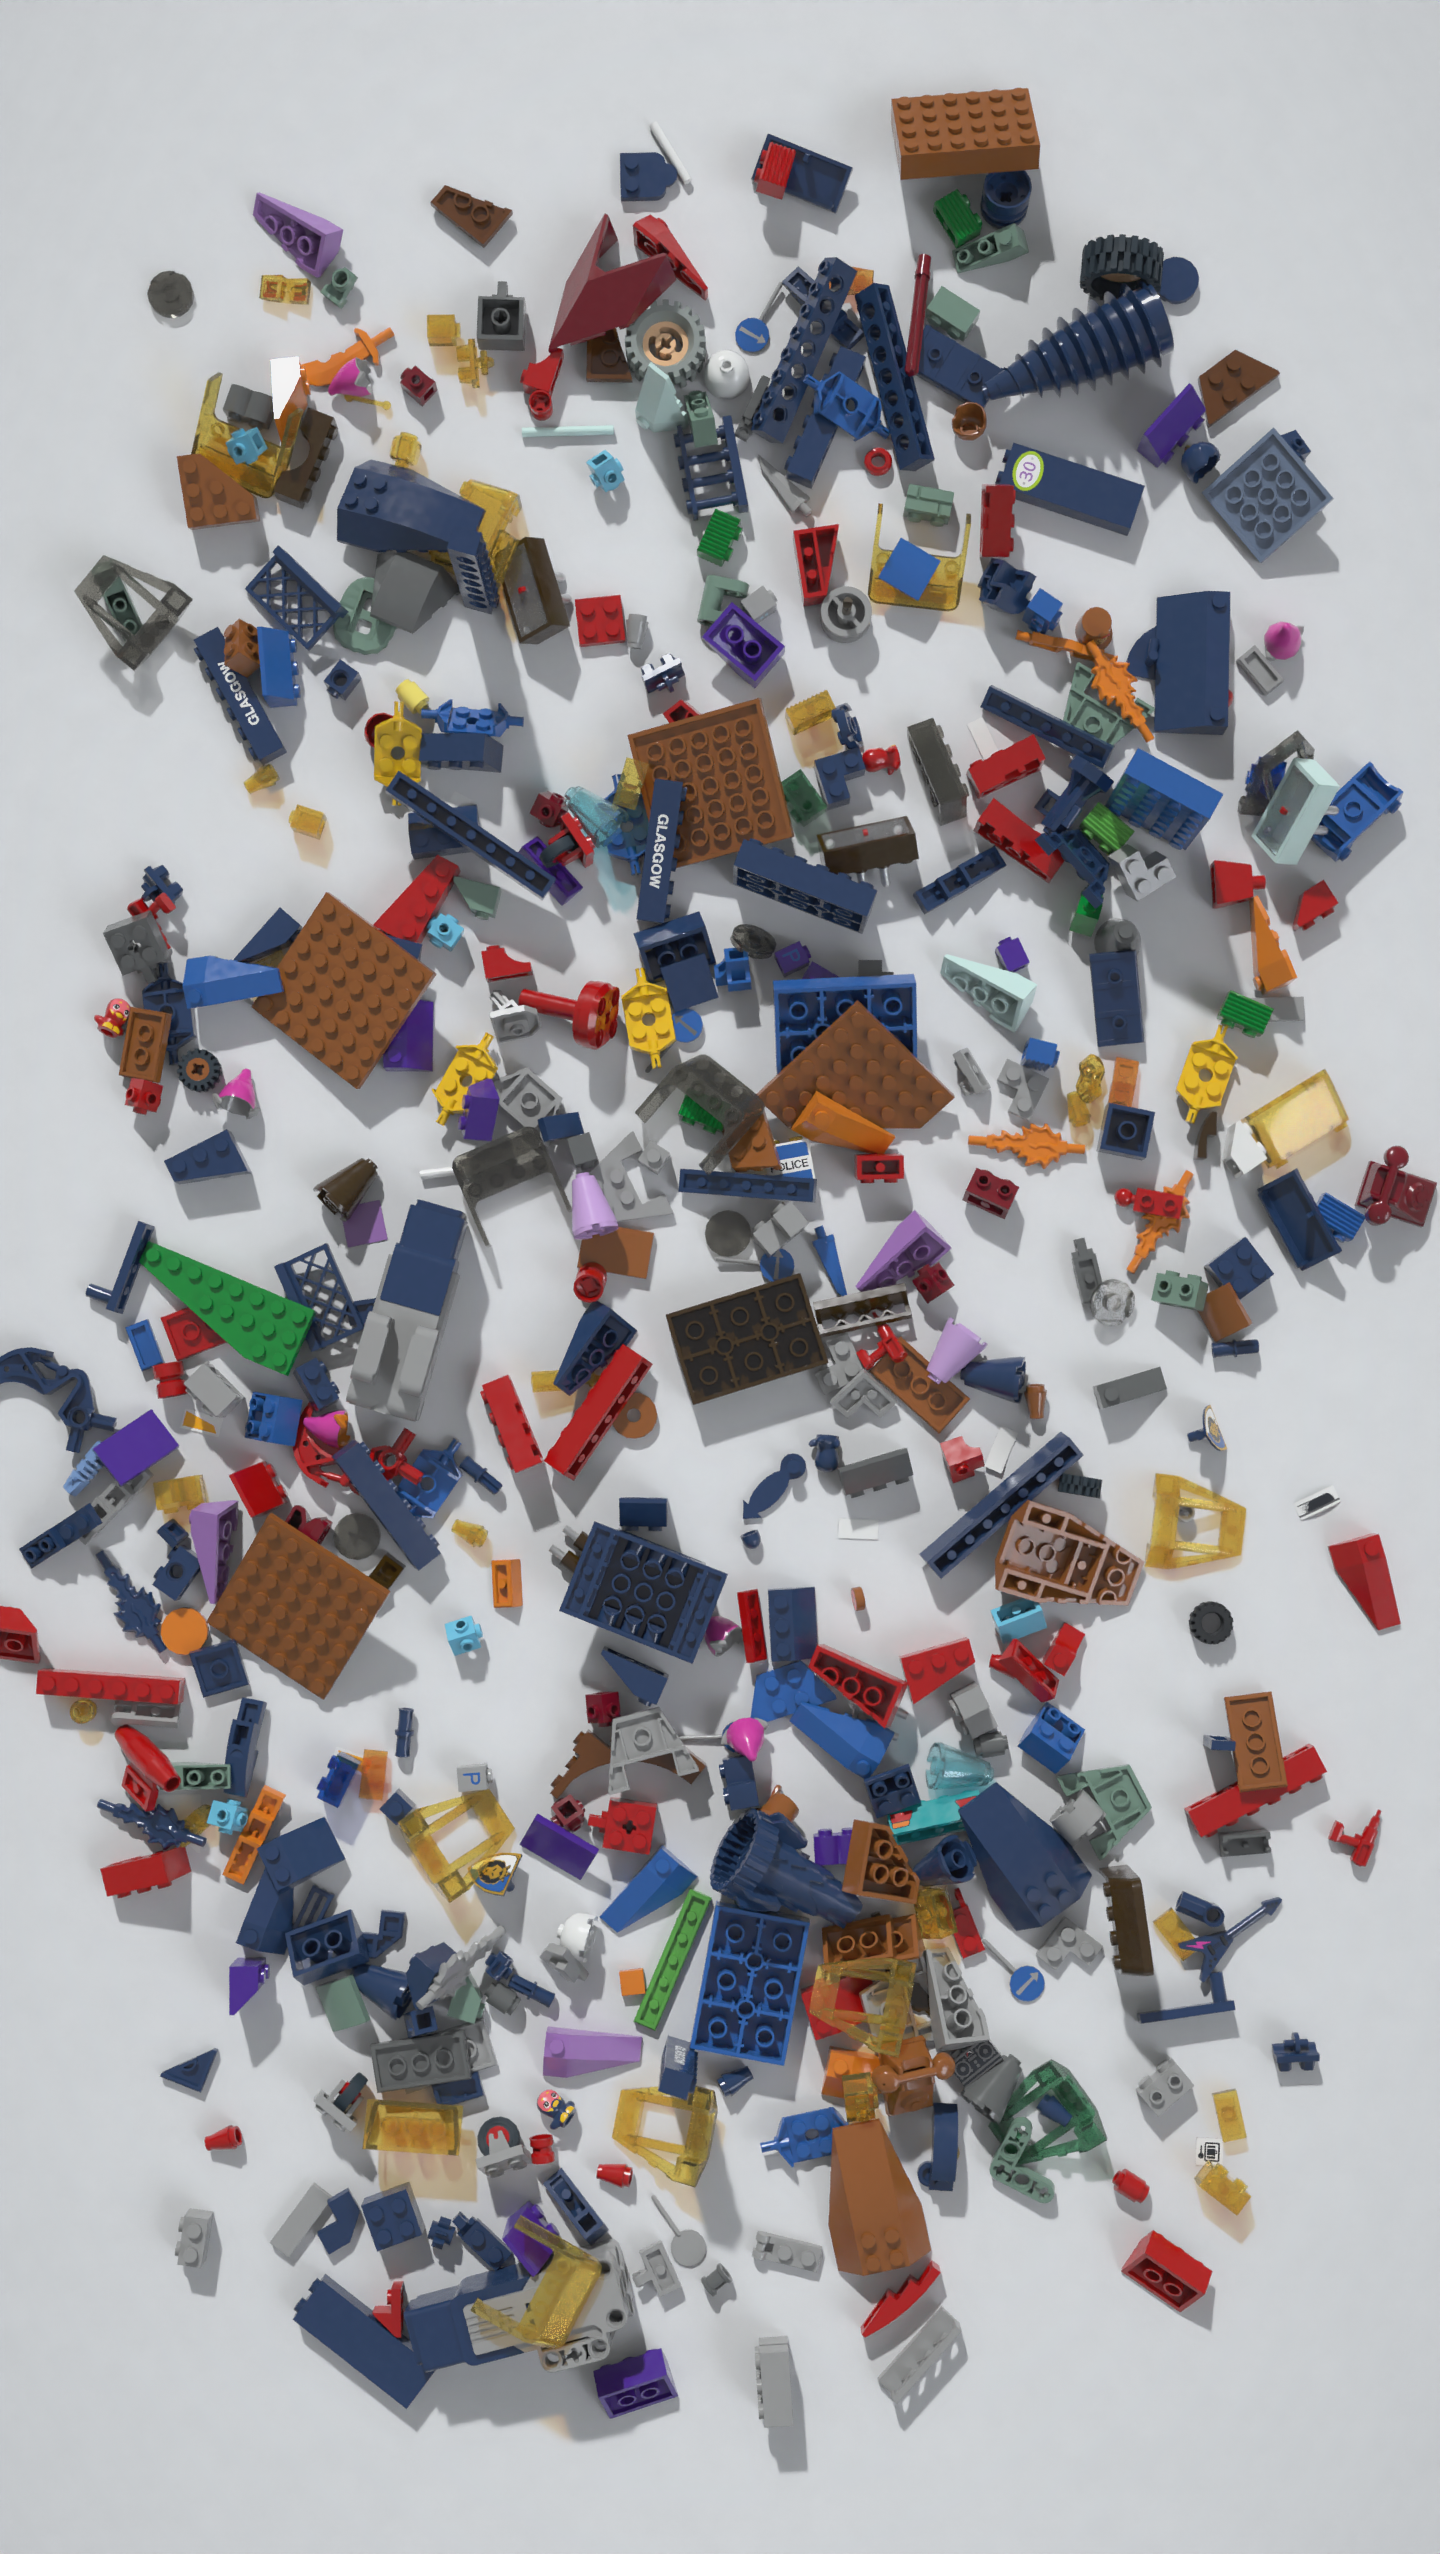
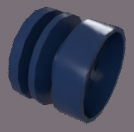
M1021 170L995 172L986 175L980 210L984 220L992 227L1002 229L1013 223L1019 225L1026 217L1032 191L1031 179L1027 172Z

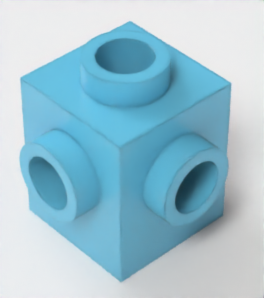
M257 427L248 431L241 428L231 434L232 438L226 442L228 453L234 459L236 465L244 461L246 465L258 460V456L268 449Z
M606 450L586 462L592 473L589 477L596 488L601 487L605 492L616 489L625 480L621 473L624 469L617 458L614 459Z
M440 913L438 918L433 917L426 927L429 929L428 937L430 938V943L440 949L443 946L450 952L464 934V928L458 925L459 921L450 914L445 916Z
M472 1615L445 1624L448 1643L454 1656L481 1648L480 1638L483 1637V1632L480 1624H475Z
M229 1798L227 1802L213 1800L207 1823L218 1826V1831L232 1835L233 1831L242 1832L248 1820L247 1814L249 1809L241 1807V1802Z

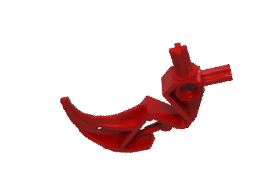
M309 1402L300 1416L295 1446H293L294 1457L298 1466L307 1477L325 1488L329 1483L320 1478V1476L338 1482L343 1487H350L353 1493L359 1495L344 1474L341 1476L332 1472L322 1471L321 1467L336 1464L331 1456L341 1449L325 1444L304 1426V1418L312 1417L314 1410ZM405 1427L392 1447L387 1445L374 1447L371 1449L370 1458L373 1462L377 1460L384 1468L385 1472L382 1474L387 1481L399 1474L417 1485L423 1479L424 1473L407 1463V1458L404 1455L416 1434ZM306 1441L309 1442L308 1446H304ZM318 1455L321 1456V1459H320V1460H317V1459H316V1457H317ZM395 1455V1464L388 1467L387 1459Z

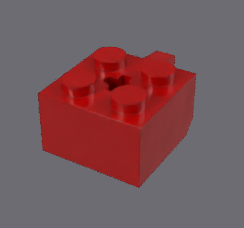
M610 1797L608 1811L602 1810V1815L589 1814L588 1825L600 1827L599 1833H604L602 1848L649 1855L657 1804ZM628 1820L633 1821V1825L636 1826V1828H632V1831H628L627 1827L623 1825L627 1824Z

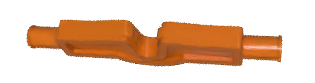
M1017 630L1015 639L1029 642L1028 645L1056 653L1065 650L1070 652L1072 657L1092 662L1095 660L1087 646L1077 641L1052 637L1037 632H1032L1031 634ZM1100 649L1102 654H1105L1108 658L1116 656L1105 653V650Z

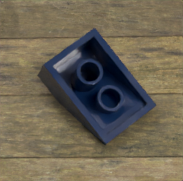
M604 1646L601 1655L631 1692L638 1697L637 1701L647 1706H651L652 1703L657 1705L669 1675Z
M325 1816L281 1835L257 1848L269 1876L279 1893H284L346 1859Z

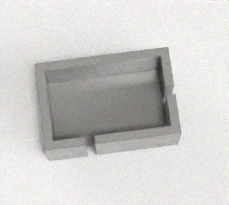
M788 2337L759 2338V2346L755 2347L756 2370H761L756 2371L759 2419H764V2428L794 2426Z

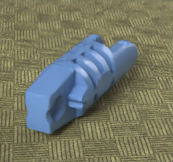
M97 1441L86 1453L85 1459H82L77 1464V1469H73L63 1485V1488L72 1496L76 1497L89 1485L90 1479H94L95 1475L99 1472L98 1469H102L104 1466L92 1451L101 1441Z

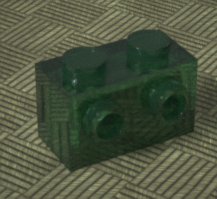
M801 769L781 782L786 803L792 810L790 815L797 824L800 822L805 827L827 811L826 804Z

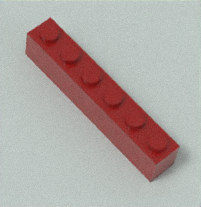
M622 1344L620 1349L615 1352L610 1364L602 1371L595 1386L588 1392L582 1405L575 1411L570 1423L562 1430L555 1445L549 1449L544 1461L574 1481L653 1364Z
M43 1668L38 1670L36 1694L180 1704L184 1699L185 1678Z
M1307 1744L1283 1757L1287 1787L1239 1793L1238 1782L1236 1781L1184 1808L1196 1833L1200 1837L1205 1836V1838H1209L1218 1833V1828L1224 1825L1230 1827L1238 1823L1239 1817L1245 1814L1251 1816L1259 1812V1807L1266 1803L1272 1805L1280 1801V1796L1285 1793L1293 1794L1302 1789L1301 1785L1308 1781L1314 1783L1322 1779V1774L1326 1773L1327 1770L1315 1747Z

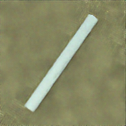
M614 425L522 428V437L614 435Z

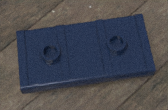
M768 133L751 180L754 181L757 168H763V165L759 164L762 151H768L771 142L778 144V146H786L787 149H795L796 154L784 193L836 214L853 167Z
M926 324L923 329L919 370L916 376L963 403L975 402L985 408L990 399H984L981 387L984 386L985 382L1002 372L1003 368L998 367L981 357V355L972 352Z
M1136 949L1089 954L1097 1046L1143 1043L1144 1032Z
M1298 1168L1257 1189L1259 1192L1257 1195L1297 1269L1300 1268L1303 1271L1342 1251L1328 1227V1223L1316 1205L1312 1194H1310Z

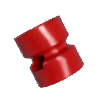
M588 1262L579 1268L573 1286L574 1293L578 1299L591 1303L601 1298L607 1281V1273L604 1267L595 1262Z
M183 1361L152 1366L154 1379L160 1381L156 1388L158 1399L188 1394L185 1391L187 1389V1386L184 1384L185 1380L181 1379L185 1374Z

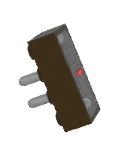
M524 537L493 556L520 644H540L570 627L564 604L570 603L572 597L568 594L560 593L557 582L564 581L565 575L560 572H554L544 538Z
M907 816L816 835L822 865L830 869L829 872L836 875L838 873H856L858 883L861 881L867 882V870L878 868L881 884L883 887H889L891 881L888 867L897 863L909 864L913 860L919 859L916 834Z

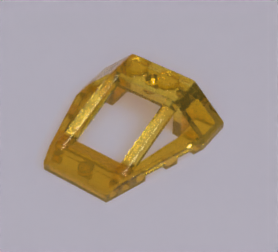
M1155 1473L1152 1495L1155 1497L1150 1543H1147L1145 1567L1169 1570L1241 1555L1246 1517L1245 1507L1180 1476ZM1180 1489L1212 1501L1180 1497ZM1179 1506L1220 1511L1218 1545L1176 1541ZM1174 1550L1204 1553L1203 1555L1172 1558Z
M490 1789L418 1808L397 1822L411 1853L432 1885L449 1903L472 1887L475 1880L487 1867L489 1861L515 1829ZM455 1807L430 1825L425 1821L427 1817ZM472 1808L490 1837L449 1864L431 1835ZM487 1851L462 1878L458 1870Z
M872 1958L818 1964L809 2013L830 2026L837 2027L847 2033L855 2041L858 2040L867 2045L870 2050L899 2058L914 1987L917 1963L896 1958ZM869 1969H891V1971L883 1972ZM841 1976L888 1982L889 1987L883 2015L835 2009ZM843 2020L881 2025L878 2037Z
M658 2086L622 2089L612 2138L634 2154L637 2153L643 2157L652 2167L660 2169L672 2181L696 2187L708 2162L718 2114L715 2091L696 2086L694 2093L688 2094L689 2098L687 2101L663 2096L668 2094L659 2092ZM644 2102L692 2111L685 2146L638 2136ZM646 2148L679 2154L676 2166Z

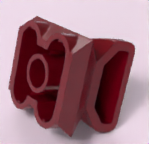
M295 1505L285 1522L320 1545L333 1524L327 1517L311 1519L307 1510L301 1505Z

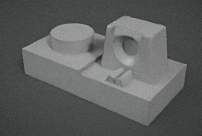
M968 1048L953 1054L955 1066L967 1077L959 1084L965 1096L973 1093L977 1095L991 1088Z

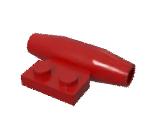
M124 1724L116 1730L115 1739L131 1763L126 1766L121 1786L146 1812L152 1811L158 1798L159 1790L157 1786L166 1792H172L180 1785L181 1778L169 1758L146 1735L132 1726Z

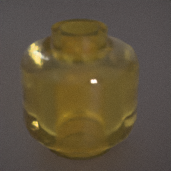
M400 432V435L393 437L389 456L395 461L396 466L408 468L409 466L417 465L422 445L418 441L417 436Z

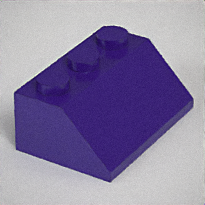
M1190 383L1146 430L1139 443L1137 451L1156 468L1162 462L1166 465L1175 454L1172 451L1177 446L1181 448L1189 439V432L1192 429L1196 431L1205 421L1203 416L1206 408Z
M419 1000L383 1054V1068L386 1071L433 1072L434 1002Z
M661 2348L648 2350L645 2354L636 2357H627L623 2361L612 2365H603L600 2369L593 2371L598 2398L610 2419L678 2397L667 2358Z

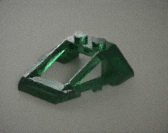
M1052 2059L1032 2070L1013 2092L1000 2123L997 2124L991 2121L988 2125L1001 2144L1014 2120L1013 2116L1050 2089L1053 2090L1065 2109L1073 2115L1065 2128L1062 2125L1058 2126L1033 2145L1029 2140L1017 2162L1019 2164L1042 2161L1044 2158L1057 2155L1058 2157L1067 2156L1068 2153L1078 2151L1079 2153L1088 2152L1107 2141V2135L1096 2106L1071 2071ZM1037 2082L1040 2084L1038 2087H1036L1031 2092L1026 2094ZM1018 2128L1016 2137L1018 2139L1020 2137V2134L1022 2133L1021 2128ZM1074 2128L1073 2132L1078 2139L1046 2148ZM1007 2144L1004 2147L1006 2152L1010 2154L1018 2151L1017 2147L1013 2144Z

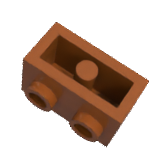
M239 618L233 625H229L224 632V665L248 678L260 667L257 628Z

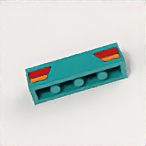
M966 1790L952 1796L943 1795L929 1801L921 1800V1803L888 1814V1824L894 1833L892 1836L897 1845L965 1831L958 1809L979 1795V1790Z

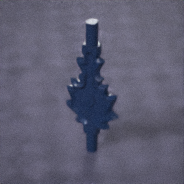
M104 1550L97 1553L95 1556L104 1568L106 1578L109 1579L107 1585L116 1590V1598L120 1599L119 1602H115L120 1611L113 1614L124 1622L125 1625L122 1631L135 1632V1638L145 1636L147 1640L150 1639L160 1654L167 1649L157 1634L159 1631L156 1628L162 1622L157 1618L161 1604L153 1602L152 1592H149L147 1595L145 1594L144 1586L136 1593L135 1586L131 1587L129 1574L121 1575L120 1569L111 1563Z
M100 1799L97 1803V1808L113 1813V1817L122 1818L124 1824L136 1823L138 1828L143 1827L142 1834L149 1836L147 1843H160L163 1850H167L173 1844L178 1848L181 1842H190L204 1847L207 1838L194 1834L190 1829L185 1828V1821L178 1820L174 1808L166 1810L160 1804H157V1808L155 1807L154 1810L146 1812L144 1809L141 1811L134 1803H130L129 1808L125 1804H114Z

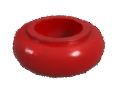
M883 448L871 449L864 458L865 469L873 476L885 475L892 467L890 453ZM874 457H881L884 459L885 464L881 467H876L872 464L871 460Z

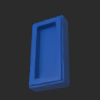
M149 1319L125 1327L141 1371L165 1363Z

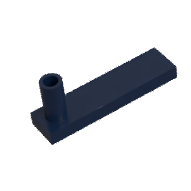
M138 1221L113 1290L111 1291L91 1283L86 1289V1297L106 1303L107 1310L123 1314L141 1266L139 1261L148 1241L151 1239L155 1226Z
M1214 1972L1209 1975L1213 2002L1137 2013L1138 2023L1144 2024L1236 2010L1234 2000H1227L1223 1973Z

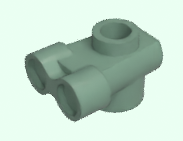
M346 267L337 269L332 275V282L329 285L326 284L320 292L342 309L347 303L346 297L353 289L358 277Z

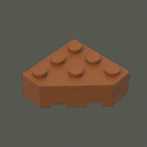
M200 453L177 456L186 520L189 529L196 530L260 521L257 498Z
M854 1819L842 1891L859 1896L916 1904L920 1879L916 1872H913L910 1868L909 1860L901 1846L897 1845L892 1836L894 1833L890 1826Z

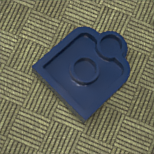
M620 153L621 202L658 201L665 196L666 187L672 186L677 180L676 168L666 163L664 157L659 153Z

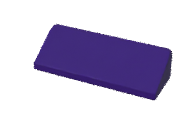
M537 836L523 845L518 853L556 878V882L549 892L560 905H564L581 891L583 886L561 863L549 868L543 865L539 856L547 846Z

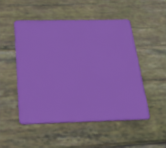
M380 1200L359 1204L350 1219L346 1222L342 1221L348 1248L388 1239Z

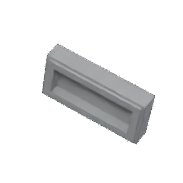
M1256 645L1236 660L1264 696H1267L1284 681Z

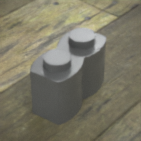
M231 384L223 411L227 419L234 423L248 422L251 428L257 427L259 431L262 428L269 429L274 416L273 397L240 385Z

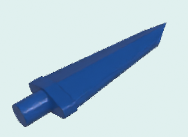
M823 1225L816 1227L814 1230L818 1239L812 1241L813 1247H815L836 1292L840 1296H845L847 1292L834 1235L826 1236Z

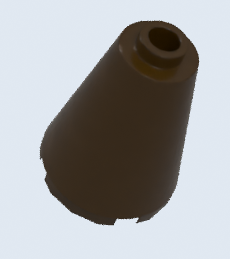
M361 1158L317 1184L313 1191H319L318 1199L334 1215L339 1212L342 1215L340 1220L346 1222L350 1219L377 1177L376 1169L378 1167L371 1159L365 1160Z

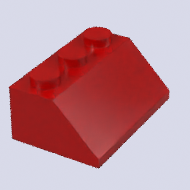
M1154 2230L1140 2240L1121 2270L1125 2275L1180 2313L1205 2295L1213 2272L1202 2262L1197 2261L1182 2248L1177 2247Z

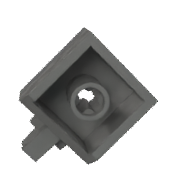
M498 281L497 295L478 296L479 350L525 351V297L508 295L507 282Z
M151 910L108 925L103 935L122 976L137 971L138 974H143L147 984L157 981L158 974L155 970L158 967L157 963L165 961L169 952Z

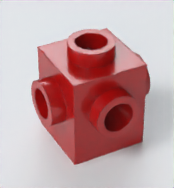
M131 1078L130 1086L126 1091L125 1105L133 1107L132 1112L146 1115L147 1111L157 1113L161 1103L163 1085L143 1079Z

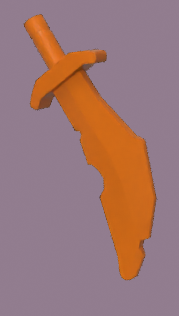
M389 327L370 339L367 332L355 328L354 333L361 340L347 348L344 353L339 352L331 355L327 362L315 360L301 365V367L305 366L307 381H309L310 385L318 387L330 385L338 371L347 362L356 357L364 360L371 355L374 365L378 366L379 353L376 347L395 336L392 329Z

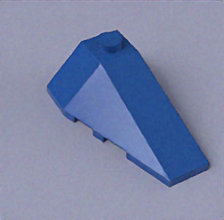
M805 1702L800 1703L790 1718V1722L846 1769L863 1779L870 1778L876 1770L895 1734L892 1730L882 1727L875 1720L866 1718L865 1721L853 1718L852 1714L845 1713L842 1715L834 1713L828 1708Z

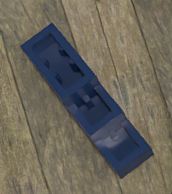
M798 266L782 281V284L796 301L803 306L809 295V288L815 280ZM841 308L830 336L842 347L851 350L864 337V332L848 319L847 313Z
M993 846L958 865L954 870L937 878L931 884L916 891L913 897L925 915L1007 865L996 847Z

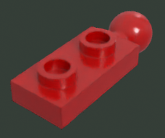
M1121 1188L1115 1193L1114 1199L1121 1207L1134 1204L1133 1212L1180 1220L1184 1196L1137 1188L1136 1195H1134L1129 1189Z

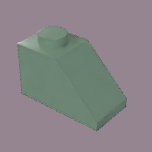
M454 876L453 881L472 913H475V917L483 920H488L489 917L495 918L501 896L500 887Z
M470 1973L465 1978L467 1985L457 1989L455 1996L452 1997L447 2016L474 2024L477 2017L482 2018L485 2004L481 2003L483 1995Z

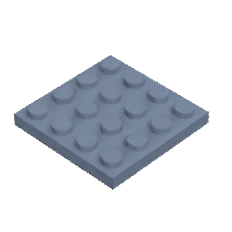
M1274 427L1202 492L1260 563L1265 561L1334 499Z

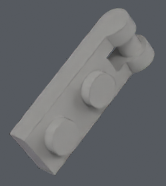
M115 1700V1713L112 1714L111 1723L115 1726L130 1724L178 1728L181 1703L165 1704Z
M763 2231L757 2232L756 2248H753L752 2257L817 2272L822 2246ZM767 2243L773 2244L772 2251L765 2250Z

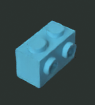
M1021 1598L990 1610L995 1628L1003 1645L1015 1638L1019 1639L1047 1628L1042 1608L1035 1601Z

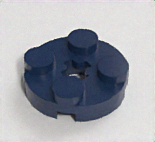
M848 703L836 706V709L831 710L834 722L838 723L840 729L837 735L841 745L846 744L848 749L861 748L862 745L858 742L862 741V735L856 717H851L849 711H852Z

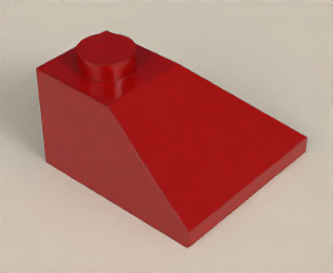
M0 1606V1659L39 1664L40 1652L38 1633L35 1626L21 1609Z

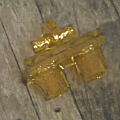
M468 339V345L456 347L458 362L470 361V367L458 368L459 383H472L473 388H480L478 368L481 369L482 375H488V368L494 366V359L487 357V351L485 350L480 351V357L478 358L475 339Z

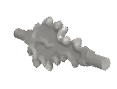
M499 1926L489 1936L485 1935L479 1943L474 1942L468 1952L463 1953L460 1950L457 1954H453L447 1963L443 1962L439 1968V1975L433 1978L434 1983L428 1988L429 1991L416 2002L417 2007L423 2010L434 1999L440 1998L443 2000L446 1995L454 1997L457 1989L467 1985L465 1978L471 1973L469 1969L474 1967L475 1962L484 1958L485 1953L494 1947L493 1944L506 1933L505 1928Z

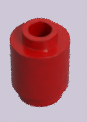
M1127 2169L1117 2171L1112 2180L1114 2190L1132 2202L1142 2203L1149 2193L1150 2187L1146 2184V2181Z

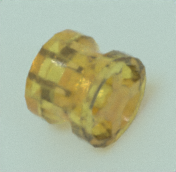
M88 1698L74 1702L70 1708L71 1719L79 1724L93 1720L97 1714L96 1703Z

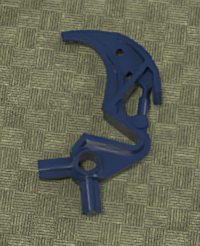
M19 1348L0 1357V1384L6 1382L23 1383L43 1395H51L77 1378L76 1386L58 1412L64 1424L71 1427L66 1447L67 1451L80 1453L84 1432L91 1430L92 1427L114 1432L117 1418L96 1413L90 1380L85 1371L81 1369L70 1370L65 1365L60 1366L50 1360H45L41 1358V1355L53 1358L54 1352L39 1348ZM35 1362H41L45 1364V1367L55 1371V1379H45ZM25 1365L28 1366V1370H24ZM6 1366L9 1367L8 1372L5 1371ZM79 1411L85 1413V1420L81 1424L76 1420V1415Z

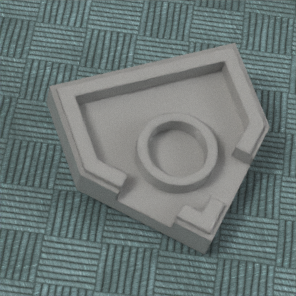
M549 1943L540 1955L541 1959L557 1970L567 1981L573 1983L577 1979L585 1981L589 1975L588 1971L574 1958L566 1947Z

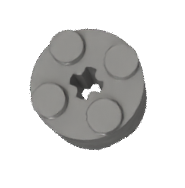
M1083 1789L1066 1800L1067 1803L1063 1807L1060 1806L1049 1820L1052 1826L1072 1847L1082 1839L1083 1834L1086 1837L1091 1835L1097 1828L1094 1824L1099 1823L1107 1815Z

